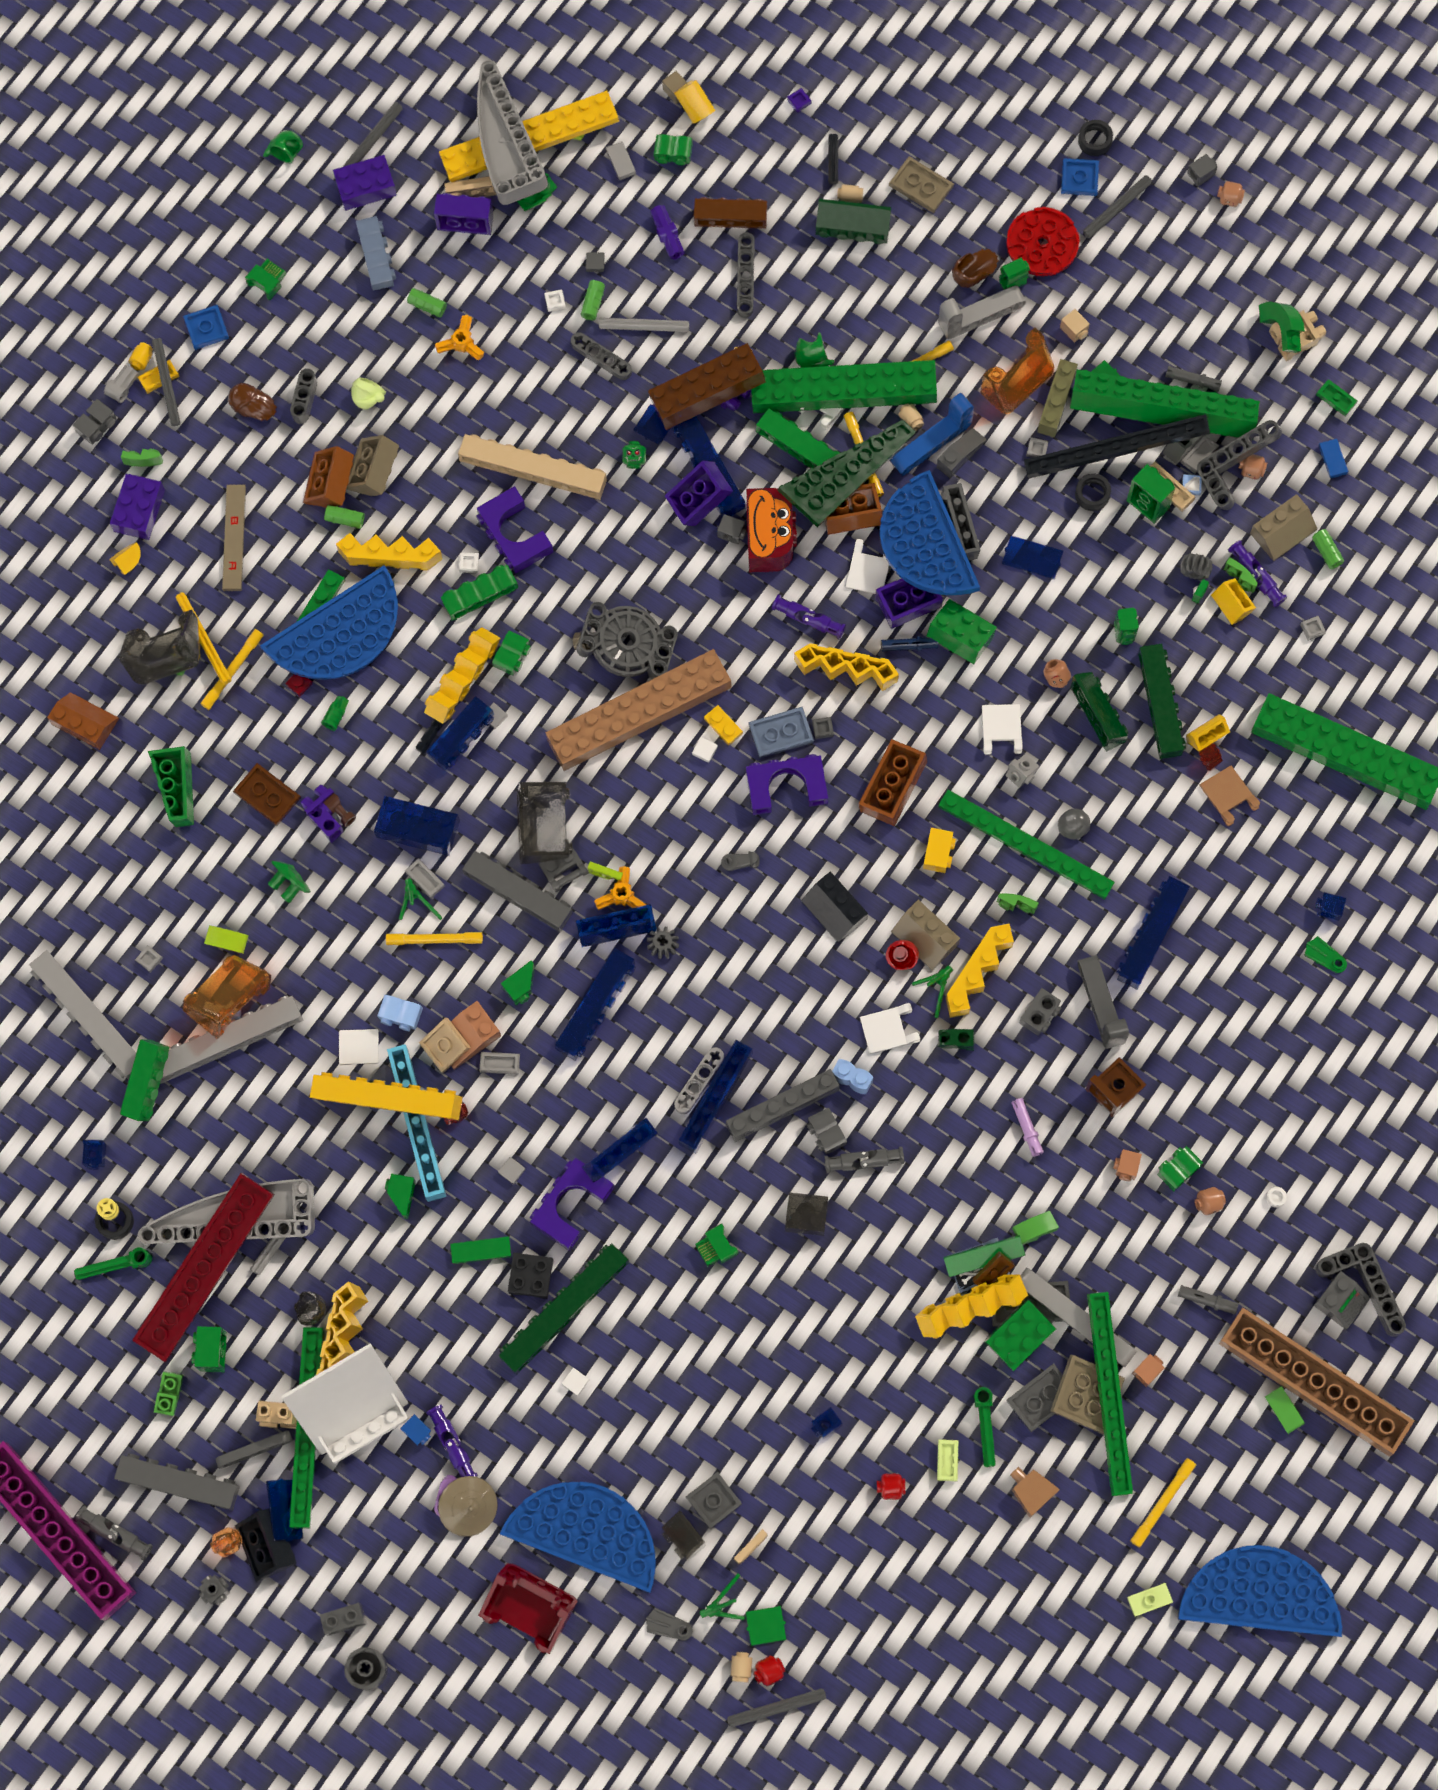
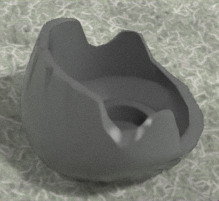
M1076 808L1067 810L1058 820L1059 832L1064 837L1074 840L1085 836L1090 830L1088 814Z

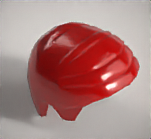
M909 940L895 941L886 951L888 964L896 970L912 969L918 962L919 951L916 945Z

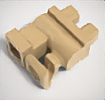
M1303 310L1299 312L1305 328V332L1300 333V352L1316 346L1319 340L1327 333L1324 326L1320 325L1316 328L1313 326V323L1318 320L1314 311L1305 313ZM1275 322L1271 326L1269 333L1276 344L1279 345L1278 350L1287 362L1298 353L1282 351L1281 330L1279 324Z
M258 1401L256 1421L260 1422V1427L278 1428V1424H280L282 1428L296 1429L297 1419L285 1403Z

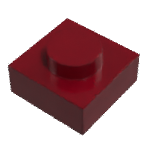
M293 674L285 684L301 697L312 685V681Z

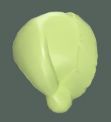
M360 377L352 383V400L359 408L367 410L377 402H382L385 398L386 391L369 379Z

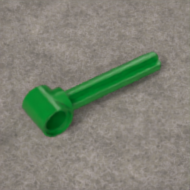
M138 1247L129 1251V1255L76 1268L74 1275L76 1280L130 1266L133 1269L138 1267L145 1268L151 1264L152 1255L149 1251ZM144 1253L145 1259L142 1262H138V1255Z
M981 1387L974 1393L975 1408H978L983 1462L985 1467H994L996 1460L990 1407L993 1406V1395L990 1389ZM985 1391L988 1394L989 1399L987 1402L978 1400L979 1392Z

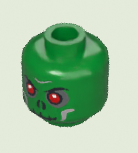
M629 441V445H625L622 449V463L627 465L629 469H640L646 463V448L640 445L639 441Z

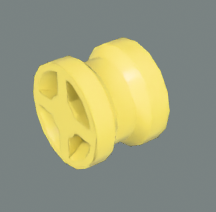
M104 1198L98 1202L97 1212L103 1219L112 1220L118 1216L119 1207L112 1199Z

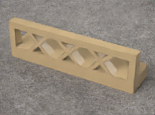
M490 176L444 183L445 192L455 196L468 195L478 198L480 196L496 195Z

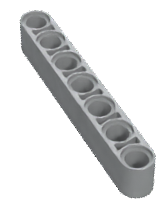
M1026 1267L1020 1276L1027 1293L1093 1343L1089 1314ZM1114 1334L1117 1362L1126 1367L1137 1351Z

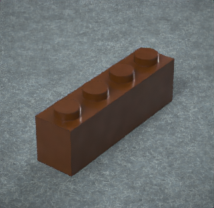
M707 197L695 198L694 227L766 229L767 201L762 199L745 200L742 198L735 200L726 198L709 199Z

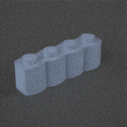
M377 216L356 221L373 291L394 286L393 280H396L394 269L389 267V264H392L390 253L385 251V248H388L386 237L381 235V232H384L382 221H378Z

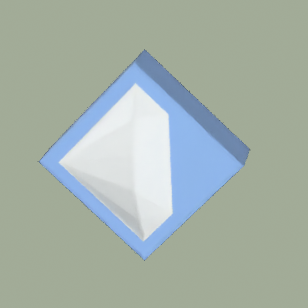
M1183 474L1182 486L1193 495H1201L1202 479L1200 475Z

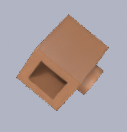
M1123 1149L1120 1158L1116 1157L1113 1169L1117 1170L1116 1176H1120L1119 1179L1130 1182L1135 1180L1142 1154Z
M1149 1354L1132 1374L1147 1387L1165 1367L1163 1366V1361L1158 1356Z

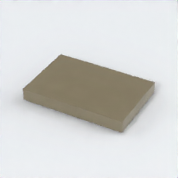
M909 156L889 182V186L930 212L935 213L954 187V183Z

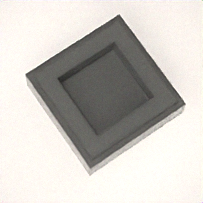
M586 252V272H604V252Z
M831 717L812 720L815 739L834 737Z

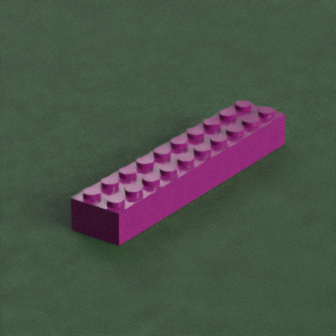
M1 1442L0 1502L101 1620L106 1621L130 1600L136 1592L9 1443Z

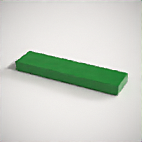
M1020 1235L945 1256L944 1261L949 1277L983 1268L999 1251L1010 1260L1025 1256Z

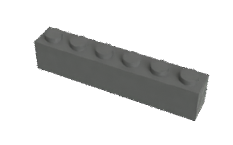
M474 851L462 869L464 875L556 931H562L573 914L571 906L563 900L559 902L554 899L555 896L549 891L545 890L543 892L538 889L539 886L534 882L523 880L519 873L515 871L511 873L506 870L507 867L499 861L493 862L486 853Z
M829 1069L726 1120V1126L734 1142H737L838 1092L839 1084L832 1070Z
M128 1453V1456L121 1455L114 1478L118 1481L232 1511L234 1509L240 1489L239 1486L235 1485L236 1481L224 1478L222 1482L216 1480V1476L205 1473L203 1477L196 1475L197 1471L186 1468L184 1472L177 1470L178 1466L166 1463L165 1467L158 1465L159 1461L147 1458V1461L139 1460L140 1456Z

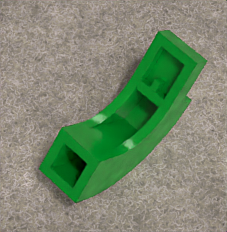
M1277 302L1259 304L1260 323L1274 324L1277 322L1280 326L1282 351L1300 352V333L1305 332L1302 317L1296 308L1289 304Z

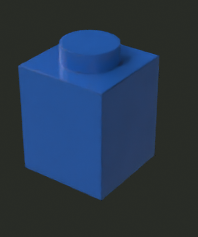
M415 1414L400 1428L416 1445L419 1443L424 1445L431 1438L429 1435L431 1430Z

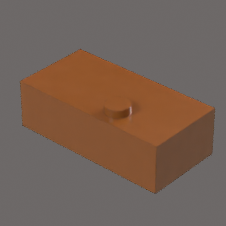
M891 739L858 804L860 812L895 826L928 762L926 753Z

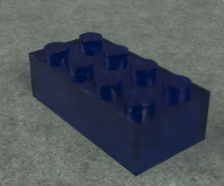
M384 796L374 833L376 838L449 856L460 820L458 814Z

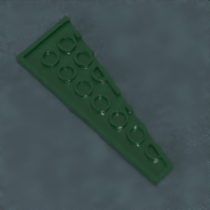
M901 420L886 428L883 432L873 435L868 440L856 444L853 448L826 460L816 468L808 470L784 485H780L778 491L816 527H819L915 435L916 431L904 420Z

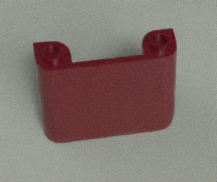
M507 1563L497 1574L478 1616L489 1624L497 1623L500 1620L534 1637V1644L537 1650L550 1654L577 1604V1599L523 1568Z

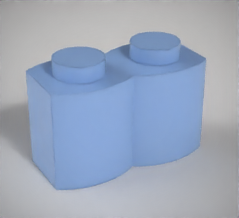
M384 995L377 1017L381 1020L382 1024L388 1026L397 1024L404 1031L416 1030L423 1008L419 1004Z
M838 1059L832 1070L838 1083L849 1085L852 1090L860 1094H867L873 1083V1076L868 1071L855 1068L847 1060Z

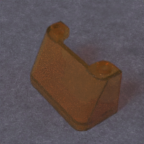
M1035 327L1026 336L1028 347L1025 352L1027 354L1007 373L1000 367H992L983 374L980 394L1003 414L1012 413L1054 373L1055 366L1045 338Z
M236 955L228 956L223 961V965L192 994L186 995L183 999V1011L218 1039L224 1033L222 1028L226 1024L229 1025L231 1023V1018L254 996L258 997L260 993L264 995L270 989L271 974L265 969Z

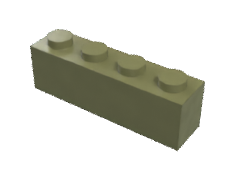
M1060 359L1037 433L1055 438L1076 375L1077 363Z

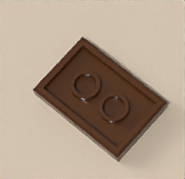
M258 763L233 790L235 795L276 826L281 823L301 799L299 794Z

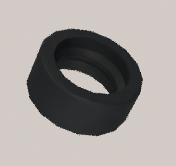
M1090 120L1083 124L1078 137L1080 149L1090 156H1101L1109 151L1113 141L1111 127L1102 120ZM1092 130L1100 131L1106 136V141L1099 146L1091 145L1085 140L1086 133Z
M1095 473L1083 476L1078 481L1075 490L1077 503L1088 511H1098L1104 508L1109 502L1111 495V485L1108 480L1102 475ZM1090 483L1098 484L1103 488L1104 496L1099 501H1089L1082 495L1083 487Z
M114 1201L118 1205L119 1210L125 1215L126 1221L123 1228L115 1232L108 1231L104 1227L103 1218L98 1212L95 1214L94 1221L95 1227L100 1234L108 1239L117 1240L124 1238L130 1233L133 1228L134 1217L131 1210L125 1204Z

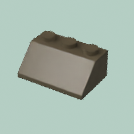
M384 435L362 438L353 460L346 490L368 496L382 495L386 489V482L391 474L393 462L397 457L399 445Z
M1296 494L1254 524L1250 534L1274 562L1317 531V526L1309 508Z
M919 899L904 913L891 930V933L899 940H909L914 943L919 951V959L932 971L960 943V938Z

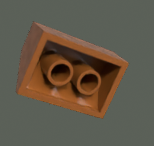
M338 446L315 452L303 503L326 508L327 505L342 506L345 500L346 487L349 483L350 470L353 466L354 454Z
M875 483L864 484L859 487L824 521L828 535L881 525L882 509Z
M71 692L56 702L47 717L51 725L99 750L119 720V717Z

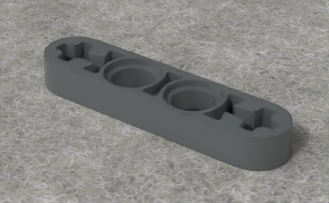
M583 333L572 335L571 346L575 351L620 380H627L631 377L632 368L628 362ZM582 339V343H583V344L578 343V345H577V344H576V340L579 341V340ZM591 348H597L599 350V353L597 355H591L589 354V350ZM610 357L614 362L611 365H606L603 362L604 359ZM625 368H627V373H620V369L624 370Z
M284 1431L215 1458L218 1469L288 1444L292 1441L289 1431Z

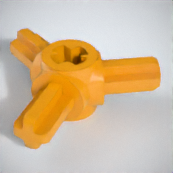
M469 315L462 316L459 329H456L453 335H450L451 338L435 344L437 353L455 349V351L463 353L468 352L476 360L482 359L484 351L476 346L471 338L470 327L472 317Z
M622 866L619 868V872L623 873L621 880L614 883V888L609 890V894L595 899L594 903L598 910L615 903L616 906L623 905L625 907L628 905L639 914H642L647 905L634 896V892L631 891V885L629 884L630 868ZM623 892H625V896H624V895H621L620 897L618 896V893H621V894H622Z

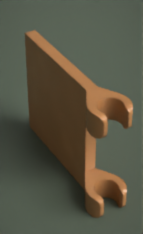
M1232 766L1227 767L1199 785L1220 813L1227 826H1231L1235 820L1229 810L1247 800L1253 811L1259 809V800L1251 793Z

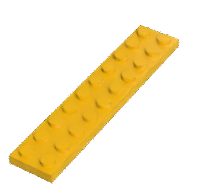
M606 90L522 122L537 152L620 121ZM480 137L439 151L450 182H455L487 170Z

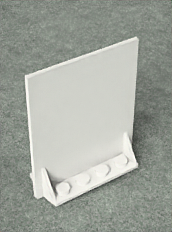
M371 1343L281 1396L320 1454L323 1455L327 1452L334 1464L409 1419L403 1409V1406L407 1405L408 1402Z

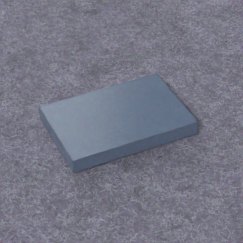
M803 706L748 722L759 759L814 743Z

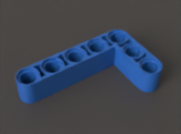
M963 393L957 394L949 403L948 416L896 453L890 460L892 465L902 476L909 473L970 427L974 406Z

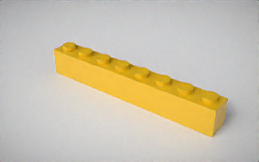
M321 1072V1075H313L309 1098L459 1120L463 1097L456 1095V1091L444 1090V1093H440L437 1088L427 1087L426 1090H420L421 1086L410 1084L409 1088H405L402 1083L391 1082V1085H385V1081L375 1079L373 1083L367 1082L368 1079L356 1077V1080H350V1076L340 1074L338 1078H335L333 1074Z

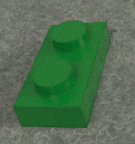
M1329 379L1316 394V396L1345 417L1358 402V400Z

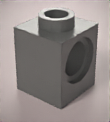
M724 514L717 530L718 538L739 544L740 539H744L747 532L745 521Z

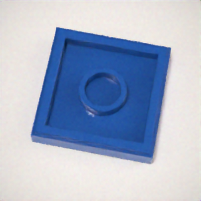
M1063 158L1061 194L1097 196L1099 161Z
M218 304L183 316L195 350L229 339Z

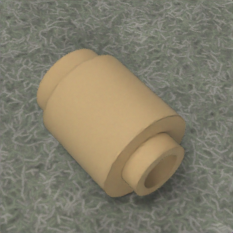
M842 184V188H838L837 199H841L840 201L862 203L863 188Z
M905 404L900 408L899 417L913 430L918 431L923 427V418L914 404Z
M737 1652L736 1656H732V1681L749 1682L752 1670V1657H748L749 1653Z

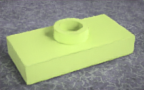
M938 1440L937 1481H958V1440Z
M1166 1583L1127 1597L1134 1617L1173 1603Z

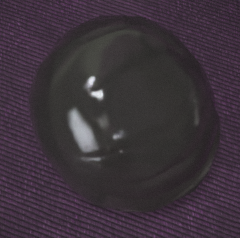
M304 1291L299 1295V1300L294 1304V1309L299 1322L302 1325L311 1326L318 1323L324 1317L327 1305L321 1295L315 1292Z

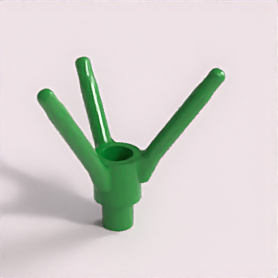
M406 879L404 901L399 920L403 919L408 900H410V905H414V899L419 898L441 920L442 916L416 890V885L413 884L412 879Z
M947 966L932 976L912 983L915 986L928 982L927 986H931L936 982L941 986L935 1018L939 1017L944 989L947 983L946 980L953 972L951 966Z
M739 1573L736 1574L710 1605L700 1610L702 1618L716 1616L739 1620L745 1619L744 1616L722 1612V1608L735 1603L736 1599L722 1604L719 1603L740 1577Z

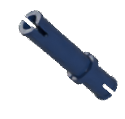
M916 636V638L881 640L882 652L913 649L921 651L922 649L938 648V642L929 637L921 638V636Z

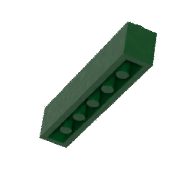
M1162 644L1142 646L1139 648L1138 656L1159 759L1182 756L1184 749H1186L1185 738H1181L1182 722L1177 718V713H1179L1178 703L1174 702L1173 699L1175 688L1174 685L1170 684L1169 678L1172 675L1170 667H1167L1166 664L1168 660L1167 650H1163Z

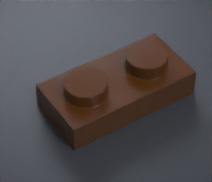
M999 1251L972 1280L977 1286L985 1282L987 1285L998 1281L997 1277L1007 1275L1015 1266L1014 1262Z

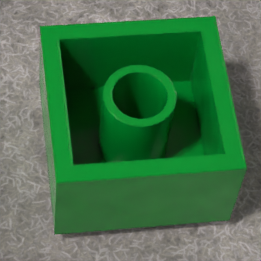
M197 1326V1332L193 1334V1343L196 1344V1350L192 1352V1364L200 1372H225L227 1332L222 1327Z

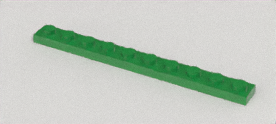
M947 790L938 805L940 809L1104 900L1115 883L1111 879L950 790Z
M1109 1293L1087 1294L1111 1495L1133 1494Z
M303 1327L299 1385L316 1376L317 1369H320L323 1328ZM298 1421L296 1424L289 1527L310 1529L316 1447Z

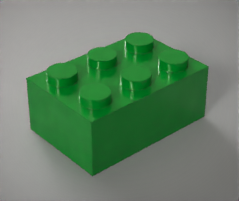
M1146 464L1132 479L1127 502L1155 524L1169 510L1176 487H1174L1171 480L1162 477L1155 467H1150Z
M948 599L930 623L926 636L970 663L975 664L993 640L997 627L953 600Z
M1025 1300L984 1342L1014 1371L1056 1328L1029 1300Z

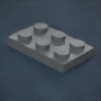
M1052 1364L1006 1400L1030 1432H1033L1055 1415L1050 1410L1063 1376L1055 1364Z

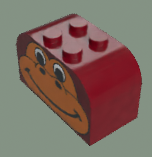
M778 488L746 489L749 572L781 571L791 563L793 547H797L796 511H792V503L778 491Z

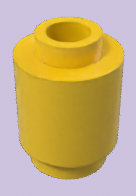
M143 342L136 345L128 360L130 366L137 371L145 370L153 355V348Z

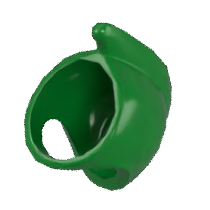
M291 130L281 131L271 140L263 156L266 158L272 155L285 163H293L295 156L303 147V142L295 132Z
M820 332L814 342H807L802 338L798 339L795 349V360L801 368L822 367L834 364V360H829L826 355Z

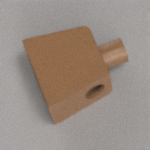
M1018 1467L1010 1474L1018 1483L1012 1489V1492L1030 1518L1059 1491L1055 1485L1034 1469L1026 1475Z

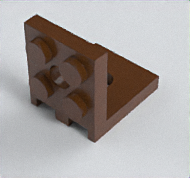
M1119 1057L1098 1077L1096 1075L1091 1077L1085 1090L1090 1092L1097 1099L1096 1101L1110 1112V1116L1113 1118L1147 1084ZM1121 1080L1124 1083V1088L1116 1089L1113 1082Z

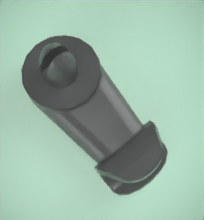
M751 851L748 854H726L721 860L722 867L727 871H734L749 866L757 868L760 863L758 854Z

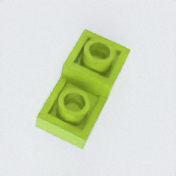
M209 925L204 944L244 954L249 935Z

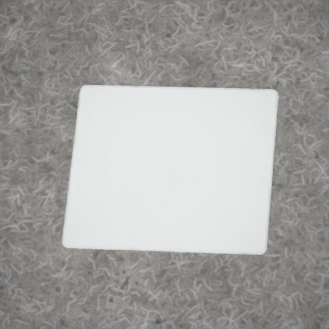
M378 1029L339 1031V1064L379 1062Z

